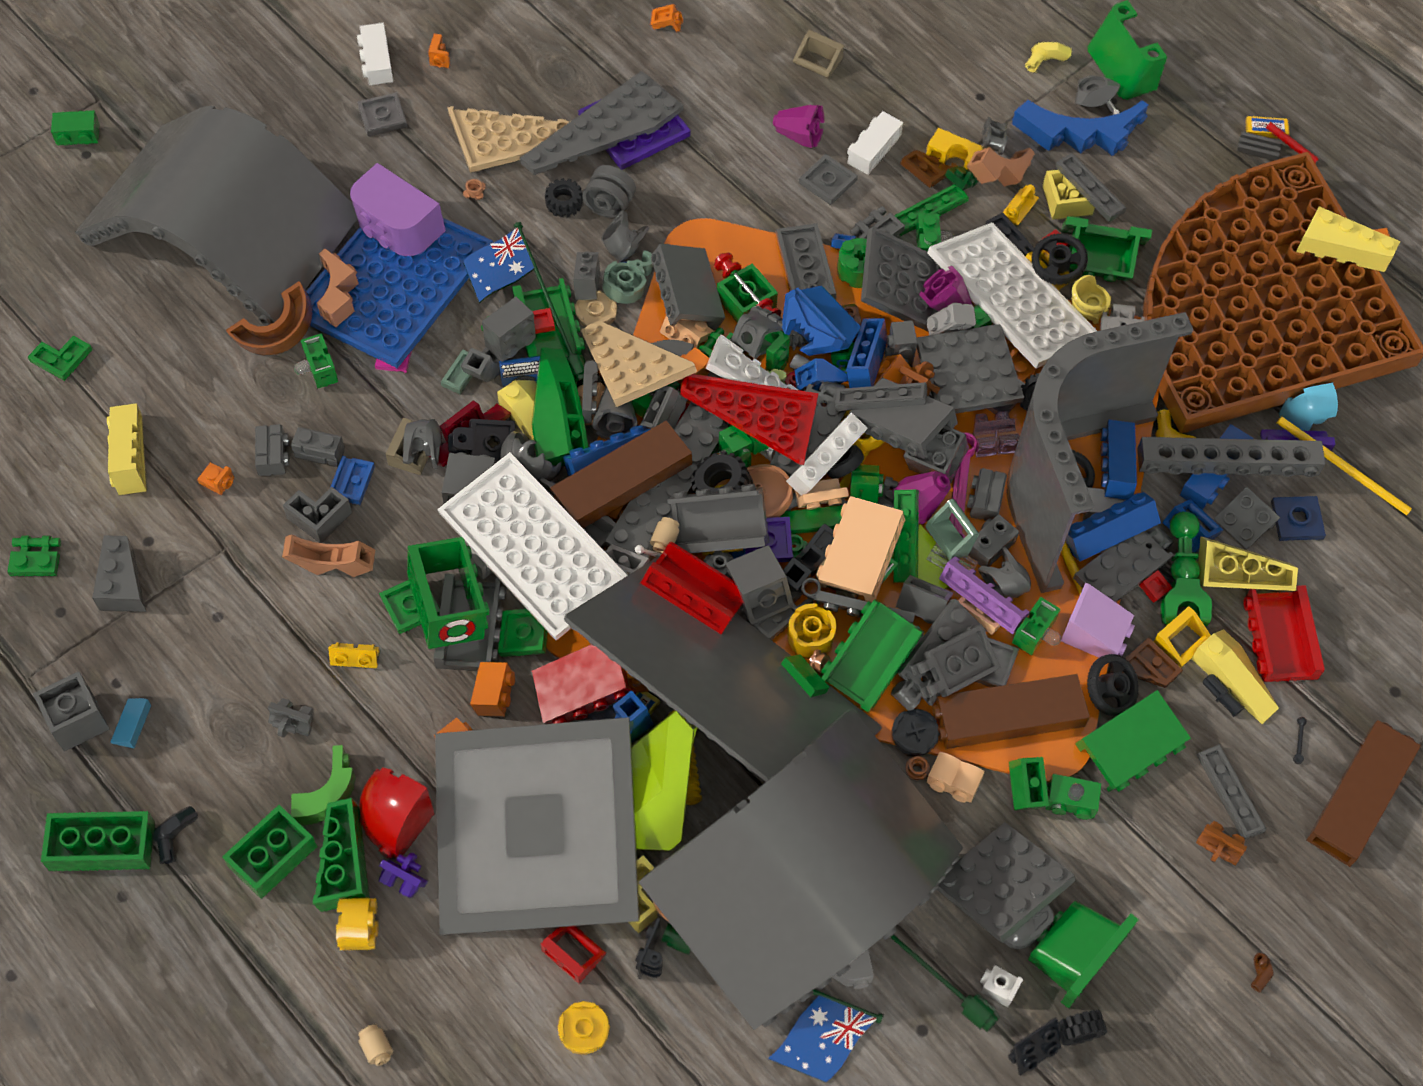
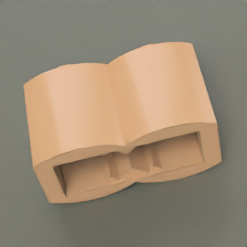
M939 752L928 775L927 783L937 792H949L959 802L965 803L967 801L972 803L982 781L984 771L972 764L962 762L952 755Z

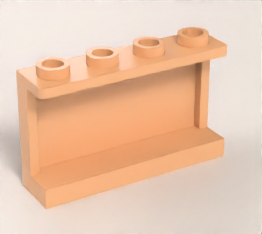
M850 496L848 503H844L842 507V519L840 524L835 525L832 545L829 544L826 548V560L824 565H820L817 578L820 586L823 588L829 585L864 596L865 601L872 603L878 595L903 528L905 517L901 510Z

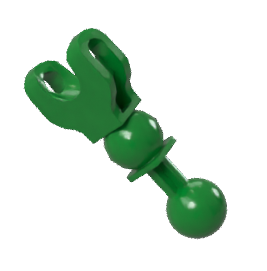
M1187 511L1175 514L1170 521V531L1178 539V553H1175L1172 557L1173 563L1170 570L1174 579L1172 589L1160 603L1161 621L1163 624H1169L1177 617L1178 607L1189 606L1197 613L1204 626L1207 627L1212 616V600L1207 592L1202 590L1200 579H1198L1200 566L1196 560L1199 558V554L1192 553V538L1198 534L1200 523L1193 513Z

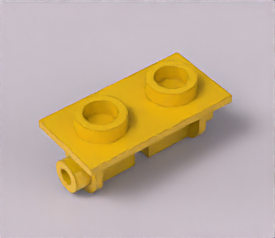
M1029 184L1023 189L1021 188L1003 211L1013 224L1018 226L1038 201L1039 197L1035 196V187Z
M336 642V644H331L328 647L330 665L378 668L377 656H379L380 649L375 647V644H358V648H354V644Z

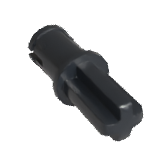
M1213 674L1208 675L1202 681L1203 685L1217 698L1216 702H1220L1233 717L1244 709L1245 706L1232 695L1231 689H1227Z

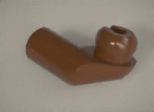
M1262 952L1254 956L1257 976L1250 984L1259 993L1263 991L1274 975L1269 957Z

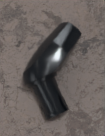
M192 806L172 814L154 830L152 840L158 845L160 864H164V862L169 864L176 861L173 840L181 830L195 822L198 818V814Z

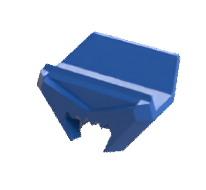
M823 286L802 290L798 287L785 294L782 329L784 334L790 335L791 331L794 330L808 341L809 344L801 347L800 351L811 356L849 348L861 326Z

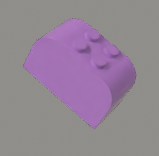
M376 163L360 177L351 188L350 195L360 228L369 238L373 237L384 248H389L399 255L414 256L423 252L446 231L440 204L379 163Z

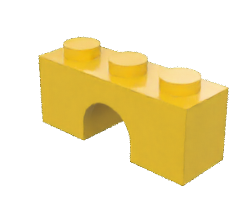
M938 128L928 143L926 154L940 158L939 162L943 164L952 157L960 158L965 162L964 168L970 171L967 165L975 152L983 149L982 146L968 139Z

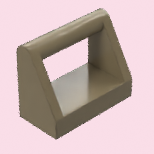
M809 30L793 59V63L829 78L843 59L844 45ZM809 50L831 60L826 69L802 57Z
M403 418L386 452L387 463L389 466L420 475L429 456H426L425 451H422L416 464L403 463L405 426L407 423L414 422Z

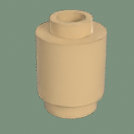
M663 517L657 523L650 541L654 551L662 554L670 541L675 543L680 531L677 521Z
M373 1024L359 1032V1044L369 1064L381 1066L391 1059L390 1055L393 1053V1050L383 1029L379 1028L377 1024Z

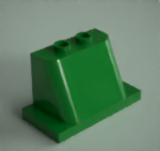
M1066 217L1061 232L1072 234L1073 237H1076V239L1083 243L1087 250L1088 263L1082 276L1103 277V280L1108 282H1116V280L1130 281L1133 279L1138 246H1145L1151 239V229L1131 226L1129 230L1088 224L1089 219ZM1071 246V254L1076 253L1077 250ZM1070 264L1068 270L1073 272L1078 266Z
M1075 900L1065 913L1060 910L1052 921L1055 925L1050 931L1045 929L1036 939L1039 944L1030 954L1028 960L1067 992L1061 1003L1069 1009L1104 963L1129 935L1139 919L1130 913L1120 925Z

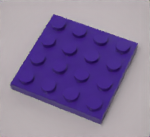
M598 101L578 110V116ZM677 115L655 132L648 135L646 133L637 136V139L631 141L626 139L618 142L617 146L606 149V151L618 167L623 170L691 136V130Z

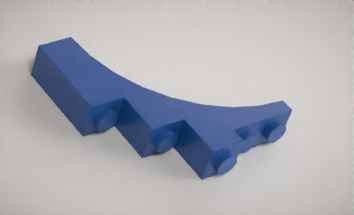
M1027 100L1015 110L1012 124L1048 151L1055 146L1058 147L1064 141L1080 154L1096 144L1113 156L1118 151H1123L1126 148L1128 135L1137 124H1142L1145 121L1148 104L1142 100L1132 108L1119 114L1087 119L1056 114Z

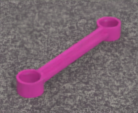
M970 433L964 434L972 448L967 451L954 477L952 499L957 502L963 512L965 511L970 457L975 453L977 445L976 438ZM952 513L950 521L964 539L963 527Z

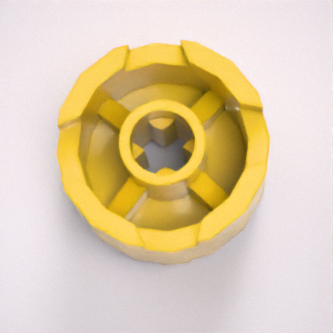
M805 604L795 610V613L789 620L787 636L788 643L792 650L796 652V655L801 654L803 658H811L815 650H821V653H827L831 650L836 632V621L831 611L818 607V604Z
M339 899L337 912H342V914L339 915L338 924L336 925L337 946L340 947V951L376 949V936H378L379 924L378 921H375L374 914H377V899Z

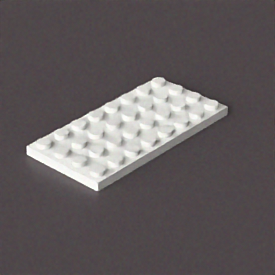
M993 223L929 247L927 253L942 269L948 271L950 270L948 267L953 266L964 279L970 299L986 312L994 325H1001L1004 335L1035 368L1045 365L1049 358L1068 342L1097 331L1050 282L1042 280L1035 273L1032 263Z
M510 452L437 509L439 514L465 540L555 640L571 629L564 621L567 613L628 576Z

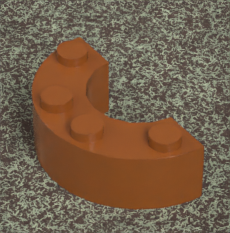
M298 281L281 293L284 300V310L274 323L268 326H255L243 318L226 329V331L237 344L251 353L258 355L283 353L298 344L308 331L312 319L310 297L306 289Z

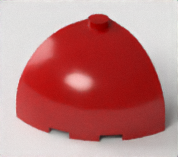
M377 768L366 782L361 793L359 802L361 825L366 836L379 848L378 851L388 859L393 857L397 860L400 854L404 855L434 816V810L427 787L404 774L400 777L394 776L392 769L381 768L379 770Z

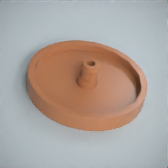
M758 464L747 467L755 487H763L766 518L780 517L789 508L793 499V488L786 482L789 476L785 471L774 465Z

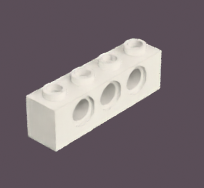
M850 413L805 460V464L801 465L786 482L801 496L807 494L868 428L853 413Z

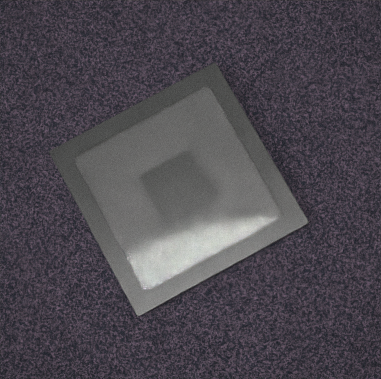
M630 718L435 734L440 935L639 922Z

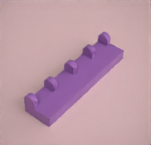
M956 556L949 560L939 579L1011 634H1014L1030 612L1027 609L1024 611L1020 610L1012 604L1013 599L1011 597L1004 598L993 589L995 585L991 582L987 585L976 577L975 570L971 569L968 571L958 563L960 559Z

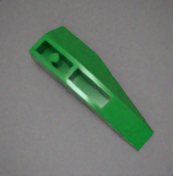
M542 347L540 350L533 408L532 431L534 441L536 442L534 444L536 457L544 453L545 460L555 466L560 462L561 466H565L563 457L569 455V451L573 449L588 448L578 390L566 356L562 349Z

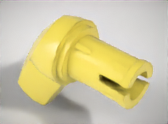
M1058 42L1038 43L1032 48V55L1025 64V68H1028L1029 72L1034 73L1037 71L1042 60L1053 58L1066 61L1071 57L1072 50L1070 47Z

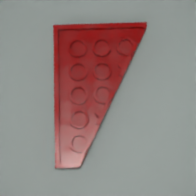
M691 374L683 378L681 396L799 465L805 464L819 393Z

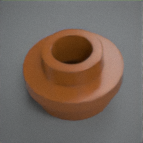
M914 756L907 761L905 771L911 779L922 780L929 774L930 766L923 757ZM918 766L922 771L916 772L913 770V767Z

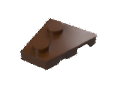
M914 150L903 157L900 163L929 188L947 178L944 175L949 168L958 166L955 163H952L951 166L940 163V158L927 155L919 150Z
M1149 637L1125 658L1133 666L1138 679L1166 688L1183 671Z

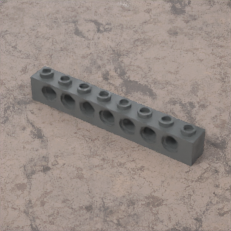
M1142 437L1137 447L1139 472H1148L1150 474L1170 472L1171 474L1193 473L1195 475L1215 473L1216 475L1238 474L1240 476L1260 474L1261 476L1283 475L1290 477L1293 475H1305L1306 477L1319 476L1325 466L1322 441Z

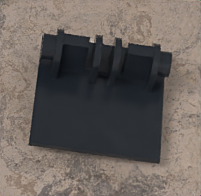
M660 918L657 919L655 925L650 924L645 939H647L645 949L640 947L635 962H637L635 969L638 970V979L640 980L643 974L652 978H658L663 971L662 955L654 951L660 936Z
M1053 1018L1014 1044V1049L1010 1050L1011 1054L1008 1055V1058L1012 1064L1017 1063L1020 1076L1027 1071H1032L1037 1067L1038 1063L1047 1057L1054 1056L1061 1049L1057 1018Z

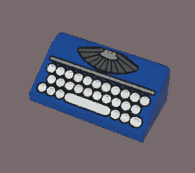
M540 356L505 360L504 362L499 361L502 386L505 387L514 380H534L537 382Z

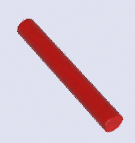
M1271 121L1265 127L1298 154L1309 152L1314 163L1319 160L1318 157Z

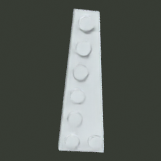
M720 335L706 366L707 370L724 379L798 390L791 384L786 385L778 378L779 375L773 371L770 374L760 366L761 362L755 358L753 361L742 353L743 349L725 336Z

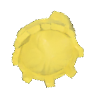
M1085 275L1079 278L1072 287V305L1086 320H1092L1093 324H1097L1103 312H1107V316L1109 315L1111 296L1103 287L1097 285L1094 276Z

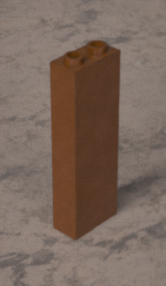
M666 420L550 487L551 496L582 528H585L691 466L692 452Z
M1078 674L952 693L945 697L940 695L937 696L936 703L932 706L933 716L935 719H938L940 725L938 727L939 739L944 741L945 749L1086 727L1090 718Z
M1377 720L1369 729L1306 841L1351 867L1359 858L1421 745L1416 743L1410 736L1403 735L1394 730L1391 725Z

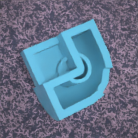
M1333 383L1305 388L1303 389V394L1294 399L1289 397L1279 412L1280 417H1284L1301 430L1309 431L1313 423L1321 424L1327 418L1336 417L1338 399Z

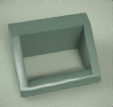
M950 499L925 526L949 560L955 556L957 558L968 556L979 536L978 531L954 499ZM952 513L968 534L964 539L949 520Z

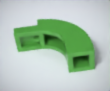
M343 745L333 746L332 773L330 779L322 788L310 793L292 794L291 816L300 825H311L324 821L327 803L350 798L355 784V774L352 767H350V755L345 753Z

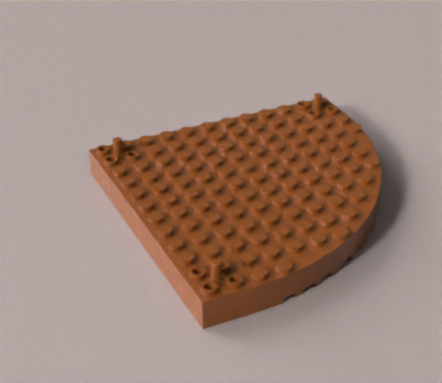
M1309 152L1247 169L1245 173L1241 175L1236 174L1230 177V180L1219 183L1215 186V189L1209 193H1204L1191 208L1185 211L1180 220L1178 219L1173 225L1160 248L1143 303L1145 321L1186 312L1193 327L1192 334L1178 338L1158 386L1160 395L1180 434L1282 405L1289 397L1294 399L1303 394V389L1333 383L1335 389L1418 366L1423 358L1422 342L1379 271L1357 266L1355 262L1346 261L1342 263L1333 257L1324 256V258L1316 257L1315 253L1305 251L1303 254L1296 252L1319 206L1347 218Z

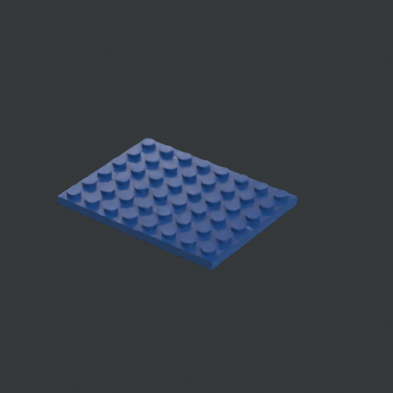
M443 218L446 231L427 249L414 256H402L389 248H384L379 241L373 237L369 238L359 228L337 254L342 262L346 265H352L357 272L358 285L348 292L353 299L354 312L337 327H334L321 317L317 302L324 296L330 283V274L324 269L307 290L312 304L310 326L398 369L469 279L463 260L475 251L494 242Z

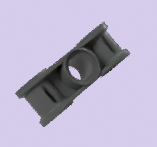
M987 117L982 130V149L990 147L993 151L1002 155L1008 140L1007 123L1004 122L1002 124Z

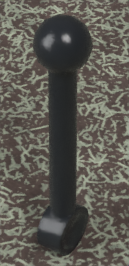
M1305 717L1297 719L1299 731L1297 753L1293 757L1295 764H1301L1304 760L1301 753L1304 725L1307 723Z

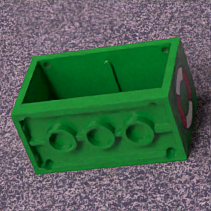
M462 537L408 546L407 576L428 649L484 639L485 629H488L486 617L489 615L487 601L483 602L482 599L484 595L482 583H477V567L470 560L472 559L471 548L469 545L466 546L465 540ZM458 569L471 611L438 616L426 574Z

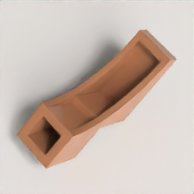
M989 147L975 152L967 167L981 184L990 181L994 182L998 179L1004 187L1012 184L1016 185L1023 179V175L1030 166L1035 152L1031 148L1015 152L1011 159H1006Z
M324 249L319 253L323 267L330 274V283L324 296L317 302L321 317L334 327H337L354 312L353 299L348 292L358 285L357 272L352 265H346L342 262L336 253L332 254Z
M291 534L285 537L282 558L316 575L337 568L352 577H356L373 570L375 549L360 541L346 544H324L301 539Z

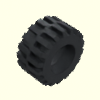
M721 452L720 455L714 453L710 458L708 456L705 457L703 463L699 462L697 464L698 469L693 471L692 475L694 477L691 478L695 494L696 490L710 489V492H717L719 489L715 488V486L726 479H730V481L722 487L732 486L733 490L741 489L742 485L754 484L742 459L739 456L736 457L733 453L728 455L727 452Z

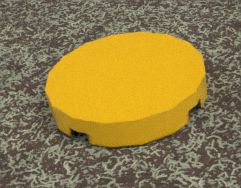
M586 1001L573 1003L559 1018V1038L565 1048L573 1053L581 1055L594 1053L608 1039L610 1030L608 1017L595 1003Z

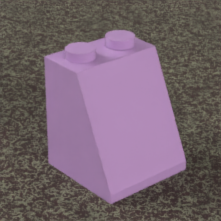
M1085 583L1061 642L1096 657L1108 654L1122 656L1127 646L1123 641L1125 637L1130 638L1135 625L1131 624L1134 615L1090 584Z

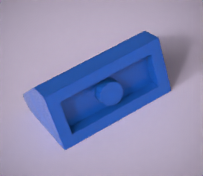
M815 358L795 370L796 388L800 391H806L808 385L811 384L813 385L812 389L819 391L822 382L842 384L848 380V376L825 359Z
M1189 499L1175 506L1162 523L1170 529L1172 517L1179 512L1189 509L1211 530L1208 532L1200 525L1198 534L1192 538V551L1197 553L1200 548V537L1214 540L1223 532V529L1196 503Z

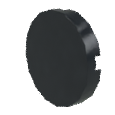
M917 708L901 712L894 720L891 730L892 740L896 747L903 753L912 756H921L931 752L937 745L940 736L938 724L934 716L925 710Z

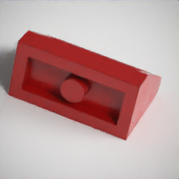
M577 926L559 927L541 943L542 952L578 984L584 980L606 955V952ZM566 932L594 955L584 965H579L556 944Z

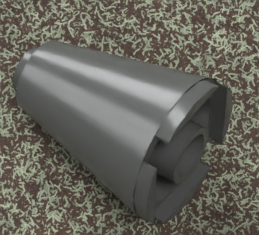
M605 386L593 419V429L595 428L599 437L610 440V436L613 434L629 433L632 427L638 426L632 401L616 407L607 386Z

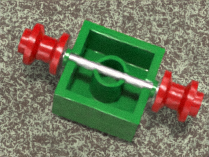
M729 252L721 253L716 257L714 267L717 271L723 270L722 277L724 278V280L717 283L720 301L737 323L743 314H748L751 308L759 306L762 309L766 308L772 311V314L775 313L779 317L781 316V310L777 308L778 292L753 263L741 269L742 266L739 262H732L733 255Z

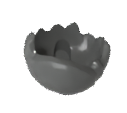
M512 431L503 442L501 459L510 452L537 481L541 477L548 481L555 479L560 473L561 462L557 466L552 465L551 462L545 460L544 453L536 457L534 445L536 442L534 440L526 442L521 433Z

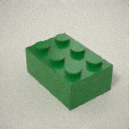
M278 805L222 858L226 865L262 899L318 846L313 836L283 807Z

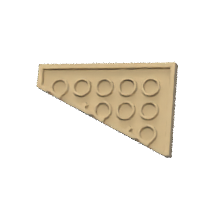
M452 106L448 107V113L470 173L520 160V157L571 122L564 119L550 121L544 120V117L521 116L520 114H513V116L499 115V112L477 111L469 108L467 111L455 110Z
M604 322L592 323L580 329L616 407L697 372L693 362Z

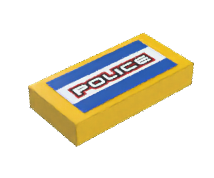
M1247 116L1246 132L1267 138L1279 139L1265 127L1271 121L1289 135L1288 119Z

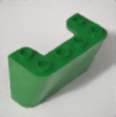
M1128 0L1117 3L1112 7L1087 46L1089 54L1104 76L1120 84L1116 94L1123 99H1131L1157 90L1167 60V55L1158 43L1139 48L1123 25L1125 20L1137 17V12ZM1155 51L1159 56L1151 57L1148 55V52Z

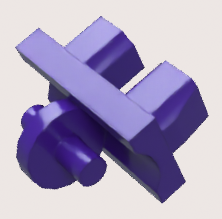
M410 853L407 857L401 854L397 857V861L403 864L402 866L391 860L386 861L384 859L379 865L383 868L379 882L393 887L397 878H402L404 882L399 892L408 898H413L420 887L425 888L428 880L411 872V869L419 872L422 867L416 863L417 855L414 853Z

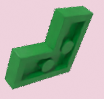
M73 335L59 351L41 342L28 356V359L36 366L65 381L93 349L90 344Z

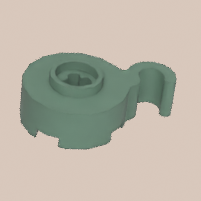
M644 250L641 260H627V263H617V261L609 264L605 269L602 284L605 295L611 300L623 304L634 303L639 300L644 294L645 276L650 275L652 272V253Z

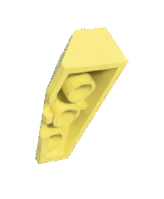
M514 380L497 392L499 405L511 412L509 418L515 421V424L529 440H534L532 417L536 382L534 380Z
M1224 629L1212 634L1197 648L1192 660L1208 675L1213 674L1227 689L1230 688L1232 695L1261 724L1279 709L1242 646Z

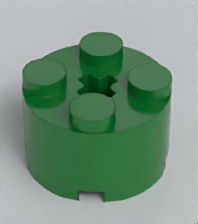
M867 238L846 240L842 243L839 251L838 277L841 281L849 283V286L853 288H862Z

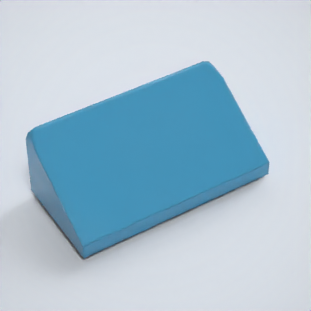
M137 698L127 700L111 739V744L135 748L151 708L148 699Z

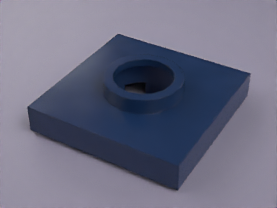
M1317 496L1272 498V509L1280 517L1275 522L1279 541L1321 540L1325 538L1326 533ZM1300 511H1303L1306 514V521H1297L1293 517L1292 512L1300 513Z

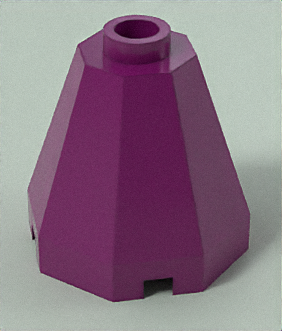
M806 105L780 110L774 115L773 126L776 132L804 147H817L823 135V129L820 128V123H824L825 120L823 106Z
M949 266L950 270L948 271L940 269L934 273L923 285L925 292L921 291L919 294L931 308L937 311L948 307L952 303L973 305L963 277L953 266Z
M938 471L905 477L893 489V495L894 490H919V524L923 525L929 521L951 489L950 480L945 474Z

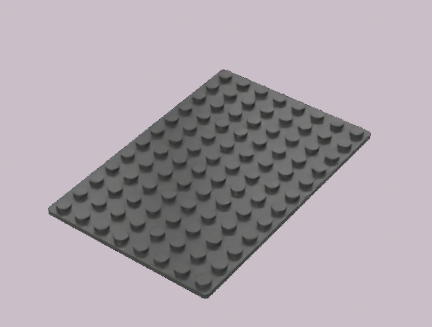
M660 556L570 611L564 617V621L573 630L584 636L590 644L599 648L610 660L619 664L629 675L639 680L649 691L659 696L669 707L679 712L689 723L698 727L709 739L718 743L729 755L734 756L748 770L754 772L765 782L780 772L786 764L850 708L854 709L874 736L882 729L880 724L830 685H828L830 688L826 694L810 697L781 665L785 657L791 655L737 613L724 632L719 634L642 585L641 581L649 566L656 562Z

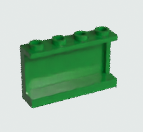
M559 278L558 286L547 287L546 289L573 354L582 355L581 351L585 350L583 337H578L580 332L579 321L573 318V315H576L574 303L569 302L571 297L570 287L565 285L563 278ZM521 285L512 286L513 298L517 297L531 311L549 308L542 289L522 292ZM554 317V331L536 334L534 341L528 346L525 345L529 358L540 356L542 347L562 349L566 358L569 356Z
M879 600L866 603L861 611L863 617L859 623L855 621L847 632L850 634L846 642H840L834 651L837 656L832 662L828 661L821 671L824 674L821 678L823 681L830 683L859 703L860 707L867 712L872 711L897 674V671L924 634L923 630Z
M1157 690L1079 740L1075 745L1080 752L1084 749L1087 751L1108 782L1109 786L1106 788L1108 792L1115 788L1119 792L1130 785L1128 780L1133 776L1139 779L1149 772L1147 767L1151 764L1157 767L1168 760L1165 755L1171 751L1175 755L1185 749L1184 743L1191 739V737Z

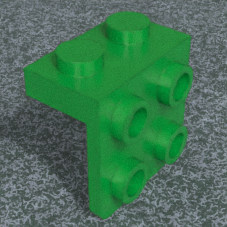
M784 331L769 333L764 338L771 343L766 349V371L770 372L773 369L784 371L789 362L790 337L784 334Z

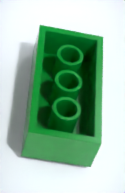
M149 811L47 813L41 862L48 871L150 869L155 821Z

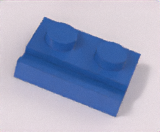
M342 456L331 487L345 496L349 503L361 505L375 468L374 463L356 458L348 459L346 456Z

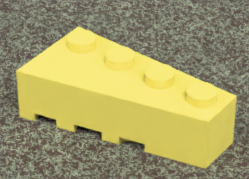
M1319 206L1296 252L1303 254L1305 251L1315 253L1316 257L1337 258L1338 262H1355L1357 266L1385 272L1400 241Z
M137 403L110 407L107 425L109 428L108 474L111 487H115L119 495L145 492L147 489L141 411Z
M1200 537L1198 560L1200 574L1198 579H1200L1202 586L1296 591L1298 568L1296 566Z

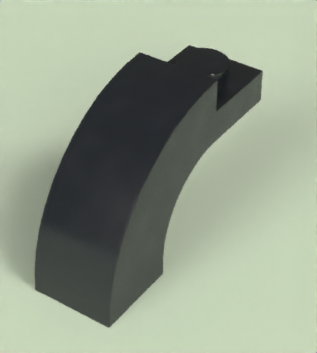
M825 523L806 547L796 557H793L783 570L788 583L797 590L802 588V584L806 579L812 578L816 574L817 568L826 559L825 551L829 544L832 545L834 530Z

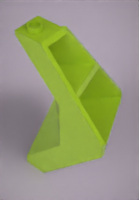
M676 710L631 746L636 849L671 850L682 841L692 745L697 727L689 723Z

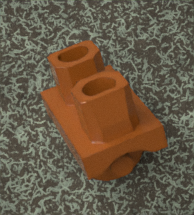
M925 361L920 365L918 364L915 367L916 372L904 366L900 368L899 372L904 376L899 384L926 382L927 396L931 391L938 394L941 389L929 380L935 376L934 366L931 363Z
M1213 821L1210 825L1207 824L1196 843L1213 853L1211 861L1215 862L1220 857L1236 866L1247 849V846L1244 845L1245 838L1238 834H1233L1231 837L1224 834L1223 825L1216 821Z

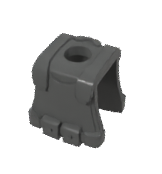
M752 307L748 314H743L740 317L731 342L748 352L751 357L757 359L760 355L766 354V349L771 345L770 342L764 339L765 335L783 331L781 317L775 313L772 314V311L766 308Z

